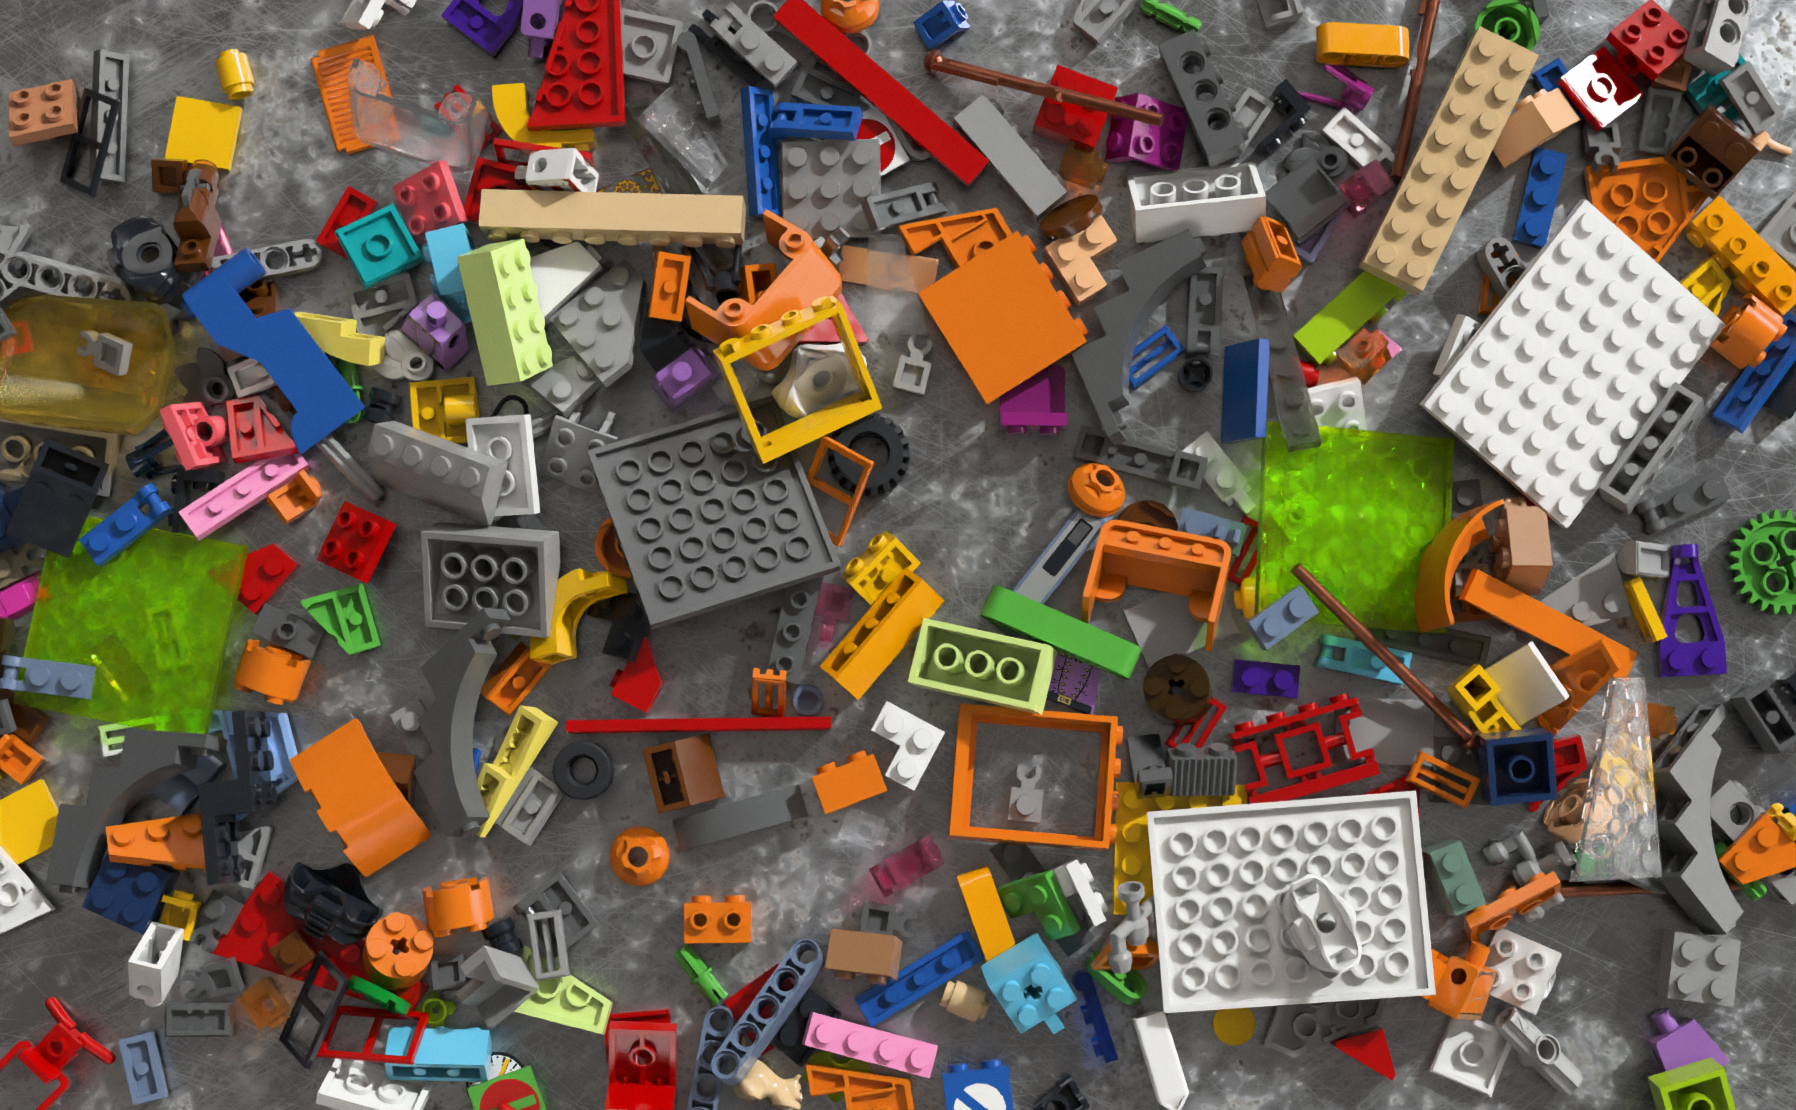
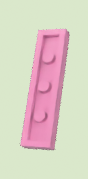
M299 451L295 454L258 460L180 510L179 514L197 540L200 541L265 499L270 493L294 480L299 471L305 470L306 472L310 467Z
M810 1012L802 1044L926 1078L931 1076L938 1049L937 1045Z

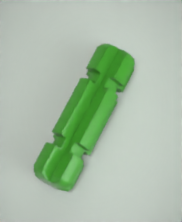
M1143 0L1141 4V12L1149 16L1155 15L1156 20L1177 31L1179 28L1182 29L1183 34L1194 29L1197 35L1201 27L1200 20L1192 16L1190 18L1186 17L1187 13L1166 2L1161 4L1159 0Z

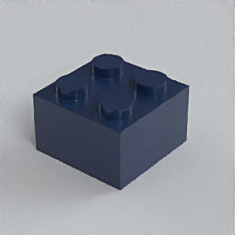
M1540 727L1477 734L1482 800L1491 806L1558 799L1553 734L1550 731Z
M107 852L82 907L133 931L145 934L152 921L158 922L165 902H161L162 896L171 894L181 872L164 864L154 863L150 867L110 862L109 853Z

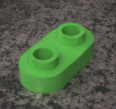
M1100 948L1097 949L1086 962L1087 971L1090 976L1121 1002L1127 1005L1138 1003L1147 993V983L1144 977L1136 970H1130L1122 974L1114 973L1112 970H1092L1091 962Z

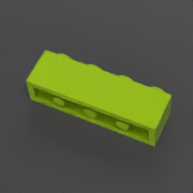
M1364 271L1295 333L1289 342L1308 362L1315 364L1314 369L1321 363L1327 367L1341 355L1337 349L1345 341L1352 345L1365 333L1361 327L1369 319L1375 324L1388 312L1385 305L1392 298L1399 302L1408 292Z

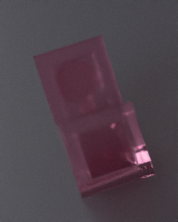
M1376 159L1350 176L1340 185L1339 190L1351 203L1346 209L1355 219L1379 199L1390 193L1397 185Z
M927 835L892 854L868 870L884 898L946 863L941 856L938 846Z

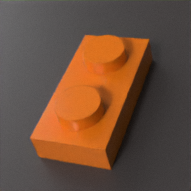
M657 252L647 317L682 322L691 256Z

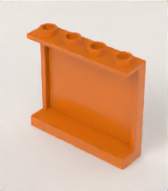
M1018 230L918 293L922 303L987 406L1080 346H1084L1087 343L1084 336L1089 334L1081 319L1078 317L1074 320L1067 310L1071 307V304L1062 290L1056 292L1050 283L1054 276L1045 262L1039 265L1033 256L1037 249L1029 236L1026 234L1022 237Z

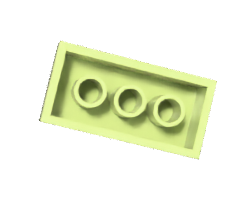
M524 239L490 243L457 256L487 386L521 382L552 367V350L547 343L544 329L545 319L540 312L537 299L538 289L533 280L530 268V254L525 246Z
M923 618L908 682L918 688L1042 715L1058 651L1047 644Z

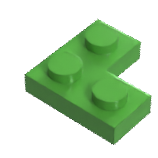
M1052 869L1005 883L996 889L1010 919L1035 912L1049 941L1074 935L1081 929Z

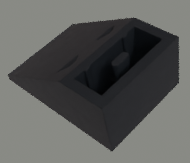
M45 438L5 534L69 559L110 464Z

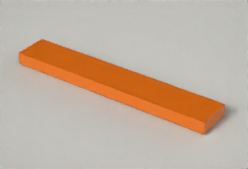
M1472 569L1459 598L1568 656L1605 637L1621 664L1620 669L1611 677L1619 682L1625 683L1638 654L1478 569Z

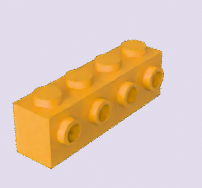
M1720 195L1710 201L1685 226L1684 230L1687 232L1688 240L1694 246L1702 248L1710 257L1714 258L1721 269L1733 279L1732 283L1742 294H1753L1780 316H1783L1796 304V272Z
M905 567L819 667L859 700L881 673L893 662L894 658L907 643L914 638L922 626L923 618L929 619L933 616L944 600L923 579Z

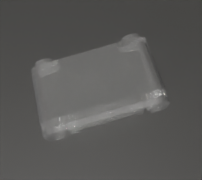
M356 58L353 59L347 80L352 129L360 141L430 165L437 161H447L450 171L464 174L475 167L477 157L480 155L493 118L479 98L455 92L444 98L439 112L425 109L388 97L385 91L387 83L382 80L379 70L371 63Z

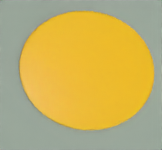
M1249 1008L1217 1010L1214 1016L1213 1028L1216 1036L1222 1042L1236 1046L1246 1043L1253 1036L1256 1020Z

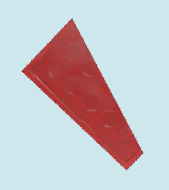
M566 0L564 4L565 10L556 30L545 66L546 71L535 98V107L532 116L529 118L527 129L528 131L626 126L621 0Z
M268 871L244 904L228 935L222 934L217 948L212 952V954L225 958L235 956L238 962L286 976L269 952V949L299 929L315 954L317 955L318 951H323L348 979H350L351 975L373 983L365 972L362 959L366 939L362 938L349 945H342L327 934L322 940H318L305 933L302 929L305 922L289 915L285 909L284 886L286 881L273 871ZM315 959L289 976V978L305 982ZM321 964L312 985L335 992L339 982ZM420 980L411 987L387 991L410 1003L412 1006L409 1011H413L431 986ZM347 989L344 994L369 1002L361 993L356 995Z

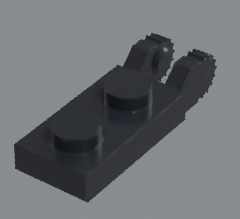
M708 9L702 13L704 20L709 25L715 18L719 20ZM695 24L688 28L695 35L696 39L705 45V49L745 85L757 87L765 79L716 34L710 38ZM732 26L728 28L733 35L736 34L737 31Z

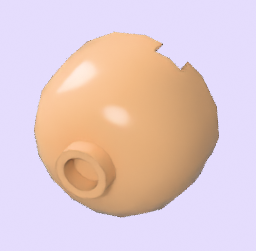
M1579 778L1569 782L1566 785L1569 790L1561 798L1557 793L1558 799L1549 802L1543 821L1548 826L1547 830L1559 840L1563 839L1567 844L1581 846L1601 838L1606 833L1611 817V806L1608 797L1591 780Z

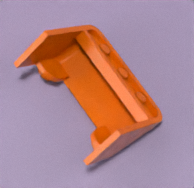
M767 209L762 213L767 242L780 250L781 254L791 262L753 305L739 298L728 299L716 311L691 296H688L685 300L692 329L719 346L728 339H739L750 334V331L758 325H770L780 320L781 316L789 311H800L809 307L819 297L834 296L837 298L842 291V281L839 272L810 235ZM812 326L741 359L759 370H772L779 366Z
M1123 520L1108 521L1101 528L1083 592L1082 621L1089 624L1095 600L1106 603L1118 601L1123 596L1126 585L1190 597L1188 606L1190 615L1198 621L1208 623L1205 651L1211 652L1223 604L1231 549L1226 542L1216 538Z

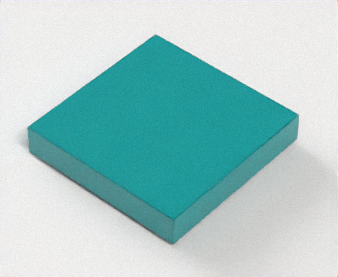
M394 204L334 231L339 244L365 290L424 262V257Z

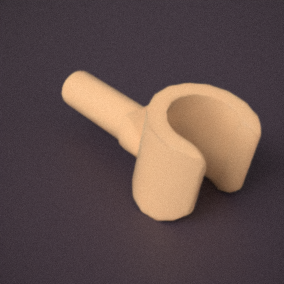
M1762 130L1758 134L1751 133L1749 135L1750 138L1759 144V151L1757 153H1760L1764 146L1787 156H1790L1792 153L1791 148L1770 139V135L1766 131Z

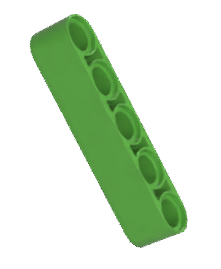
M992 585L980 613V616L987 621L1038 643L1050 645L1063 654L1125 680L1130 679L1142 651V648L1127 640L998 585Z

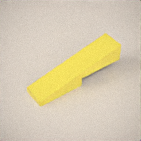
M519 706L494 763H484L478 776V787L490 816L480 826L481 829L476 834L479 837L487 836L558 724L556 720L536 707Z

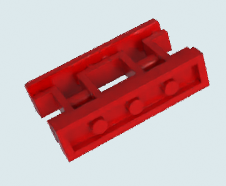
M1347 692L1330 697L1331 704L1319 708L1317 703L1313 702L1297 707L1299 713L1286 717L1285 712L1282 711L1265 716L1267 723L1254 726L1253 720L1234 725L1235 732L1229 733L1234 752L1237 753L1251 749L1260 779L1244 784L1249 803L1288 801L1381 774L1373 748L1356 752L1347 720L1363 716L1358 698H1350ZM1345 707H1349L1350 710L1349 713L1337 716L1342 732L1327 737L1323 736L1319 722L1306 725L1304 720ZM1283 725L1286 727V731L1274 734L1279 751L1260 756L1255 740L1242 744V737ZM1314 730L1323 762L1292 770L1283 739ZM1346 745L1351 761L1363 757L1365 759L1363 764L1321 775L1320 772L1322 769L1332 767L1328 750ZM1283 763L1287 779L1301 777L1302 781L1257 794L1256 788L1269 785L1264 768Z

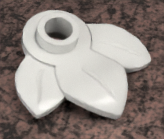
M401 330L387 331L384 335L387 355L384 356V363L373 365L375 370L384 378L392 381L403 378L412 382L428 380L434 371L433 360L409 340ZM422 362V366L420 368H412V365L414 363Z

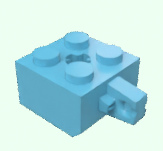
M464 223L425 232L427 243H423L422 248L427 263L430 262L432 269H434L435 274L430 275L434 294H438L439 299L444 300L450 306L452 312L464 324L472 322L457 256L476 249L473 235Z
M1037 932L980 966L988 987L1020 1034L1043 1020L1053 1034L1065 1028L1057 1012L1078 999L1065 973Z

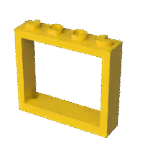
M834 296L819 297L811 303V306L800 311H789L783 314L780 320L770 325H758L750 331V334L739 339H728L720 345V348L713 350L753 450L763 464L882 409L843 305ZM831 317L860 391L761 437L731 363Z

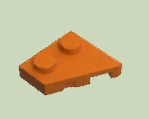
M1760 814L1718 857V862L1738 884L1744 885L1795 868L1796 844L1766 814Z

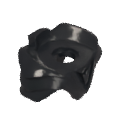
M142 215L132 217L118 224L111 232L113 248L107 252L109 264L114 273L122 281L124 280L129 284L131 288H136L152 307L172 301L177 290L178 276L182 273H179L174 266L178 247L167 234L164 225L157 220ZM150 249L159 250V256L156 260L152 262L143 261V255L146 251Z
M297 862L288 875L284 886V904L287 913L305 922L302 928L303 931L318 940H322L327 934L342 945L357 942L368 936L371 928L383 914V909L373 903L367 895L361 880L360 871L350 863H343L329 868H311L301 862Z

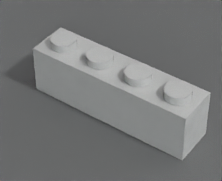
M983 93L953 118V126L967 142L989 160L988 168L1036 223L1065 199L1067 194L1065 187H1067V184L1056 171L1051 173L1044 165L1046 160L1036 147L1030 149L1024 142L1025 135L1018 125L1014 122L1011 124L1007 122L1002 116L1004 110L994 98L989 100Z

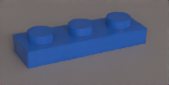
M1539 147L1532 151L1511 242L1542 249L1546 244L1567 154Z

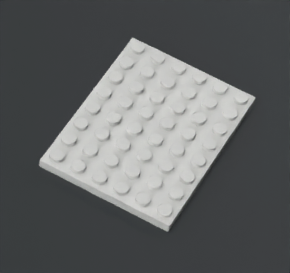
M1582 199L1419 405L1530 501L1543 510L1559 526L1568 528L1598 490L1600 484L1674 382L1680 384L1726 324L1589 201Z
M1416 791L1147 812L1164 1013L1436 995ZM1308 874L1317 875L1325 879L1338 896L1352 905L1356 913V931L1362 947L1361 959L1357 966L1339 974L1318 970L1311 966L1301 950L1294 951L1285 936V930L1289 929L1282 912V904L1290 885L1296 879ZM1322 913L1316 920L1317 928L1323 933H1329L1335 927V919L1328 913Z

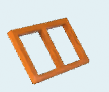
M824 435L807 475V480L811 489L812 486H815L849 506L838 536L828 531L832 543L837 547H841L874 462ZM827 447L864 467L853 498L816 477Z

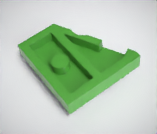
M363 583L301 600L302 607L349 656L381 647Z

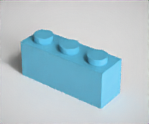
M409 1025L401 1026L400 1028L389 1027L385 1055L406 1056L416 1027ZM443 1026L425 1028L414 1064L384 1063L388 1080L487 1081L492 1055L490 1030H483L478 1027L467 1029H449Z

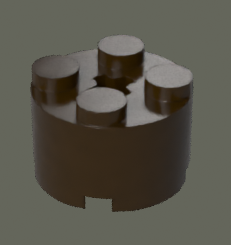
M1173 654L1155 662L1148 670L1143 682L1146 702L1153 715L1164 724L1174 726L1192 725L1199 721L1210 707L1212 689L1206 671L1197 661L1182 654ZM1174 686L1182 687L1184 694L1180 696L1176 693L1172 696V688Z

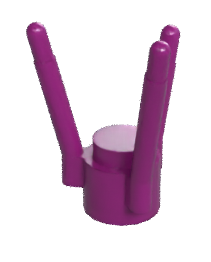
M1330 64L1332 67L1325 65L1323 69L1332 77L1345 84L1341 93V97L1345 98V101L1297 91L1304 100L1338 108L1345 107L1352 113L1354 108L1363 111L1374 92V88L1367 85L1366 81L1355 76L1343 65Z

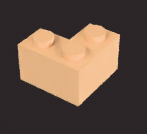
M1544 88L1533 96L1529 95L1514 106L1517 111L1509 116L1493 148V152L1503 167L1506 168L1525 157L1541 144L1557 137L1578 122L1580 118L1560 88H1556L1548 93Z
M1102 215L1093 217L1091 225L1083 231L1065 239H1057L1044 248L1043 256L1076 308L1102 294L1107 287L1105 280L1093 261L1114 249L1118 240Z

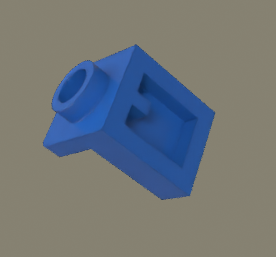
M942 0L913 22L929 50H934L957 32H965L970 28L966 21L968 15L964 8L958 2L955 3L954 1Z

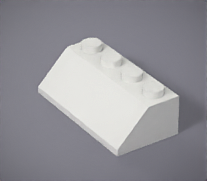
M1254 161L1216 165L1211 168L1206 166L1179 169L1177 171L1126 175L1131 224L1136 243H1155L1160 240H1166L1186 229H1189L1193 237L1219 236L1234 232L1248 233V231L1253 230L1252 226L1260 216H1266V195Z

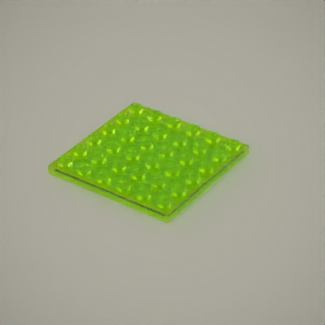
M1267 421L1266 437L1262 438L1254 616L1296 585H1301L1319 611V613L1305 623L1345 626L1291 573L1292 568L1301 563L1366 628L1420 633L1414 608V591L1417 590L1420 571L1418 567L1426 548L1431 545L1436 536L1441 532L1440 530L1451 521L1454 439ZM1447 627L1423 633L1443 635L1447 634Z
M88 516L78 539L104 519ZM151 528L102 567L94 562L79 540H77L69 559L47 550L23 658L95 666L96 672L92 698L90 700L16 690L13 704L153 731L208 734L249 547L208 538L198 541L192 535ZM26 668L20 669L18 680L24 681Z

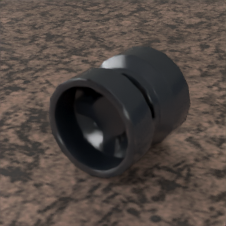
M1190 358L1185 361L1178 371V385L1186 393L1197 394L1202 392L1212 380V367L1203 358Z
M371 387L369 393L370 403L368 407L364 408L361 418L375 424L395 421L394 412L396 408L400 407L403 397L377 387Z
M511 917L481 930L484 940L489 941L492 948L510 954L524 948L521 939L515 936L513 931L515 925ZM504 935L505 938L500 940L499 937Z

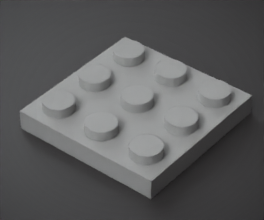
M879 139L782 142L784 220L808 233L813 240L818 239L820 236L824 239H827L831 234L834 236L841 227L851 236L849 239L882 238V230L871 232L860 204L867 197L881 194Z

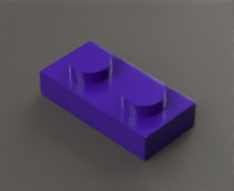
M1234 659L1231 692L1296 699L1298 698L1300 665Z

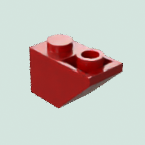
M644 637L636 662H627L623 671L618 669L609 685L614 688L611 695L648 714L664 685L649 639Z

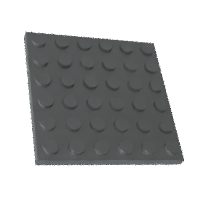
M773 395L747 403L761 437L786 426ZM736 406L587 450L590 465L651 630L841 570L839 558L796 449L763 464L753 450Z

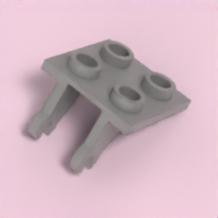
M583 402L573 411L569 419L558 415L554 417L539 474L600 496L601 492L590 465L587 450L617 442L618 437L609 434L614 425L613 420L616 417V413L609 411L605 422L598 432L578 424L583 415L582 410L586 405V402Z

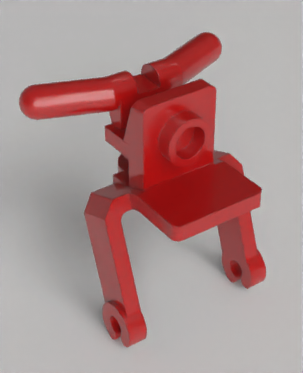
M55 997L47 998L45 1007L57 1024L37 1046L28 1040L18 1042L0 1060V1073L18 1057L45 1084H49L56 1079L60 1081V1086L36 1110H49L70 1088L71 1079L63 1073L64 1067L70 1061L76 1059L81 1048L107 1065L113 1064L116 1060V1056L112 1051L95 1041L85 1031L80 1033L76 1029L77 1024L70 1018Z

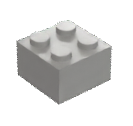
M1664 929L1656 995L1671 999L1734 1007L1741 941Z

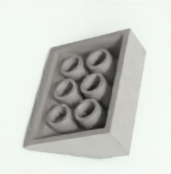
M437 522L421 531L425 627L461 630L484 607L506 610L511 621L501 629L500 634L546 638L550 636L560 569L559 531Z

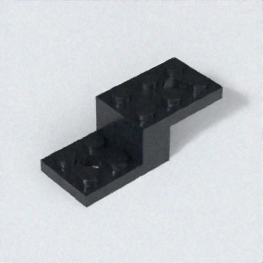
M249 710L232 712L238 779L198 784L207 885L241 881L240 875L244 872L243 857L238 854L237 841L241 839V828L239 822L235 821V815L274 811L273 804L277 801V791L275 785L271 784L270 770L274 768V758L272 752L268 751L267 737L271 735V725L269 719L265 717V712Z

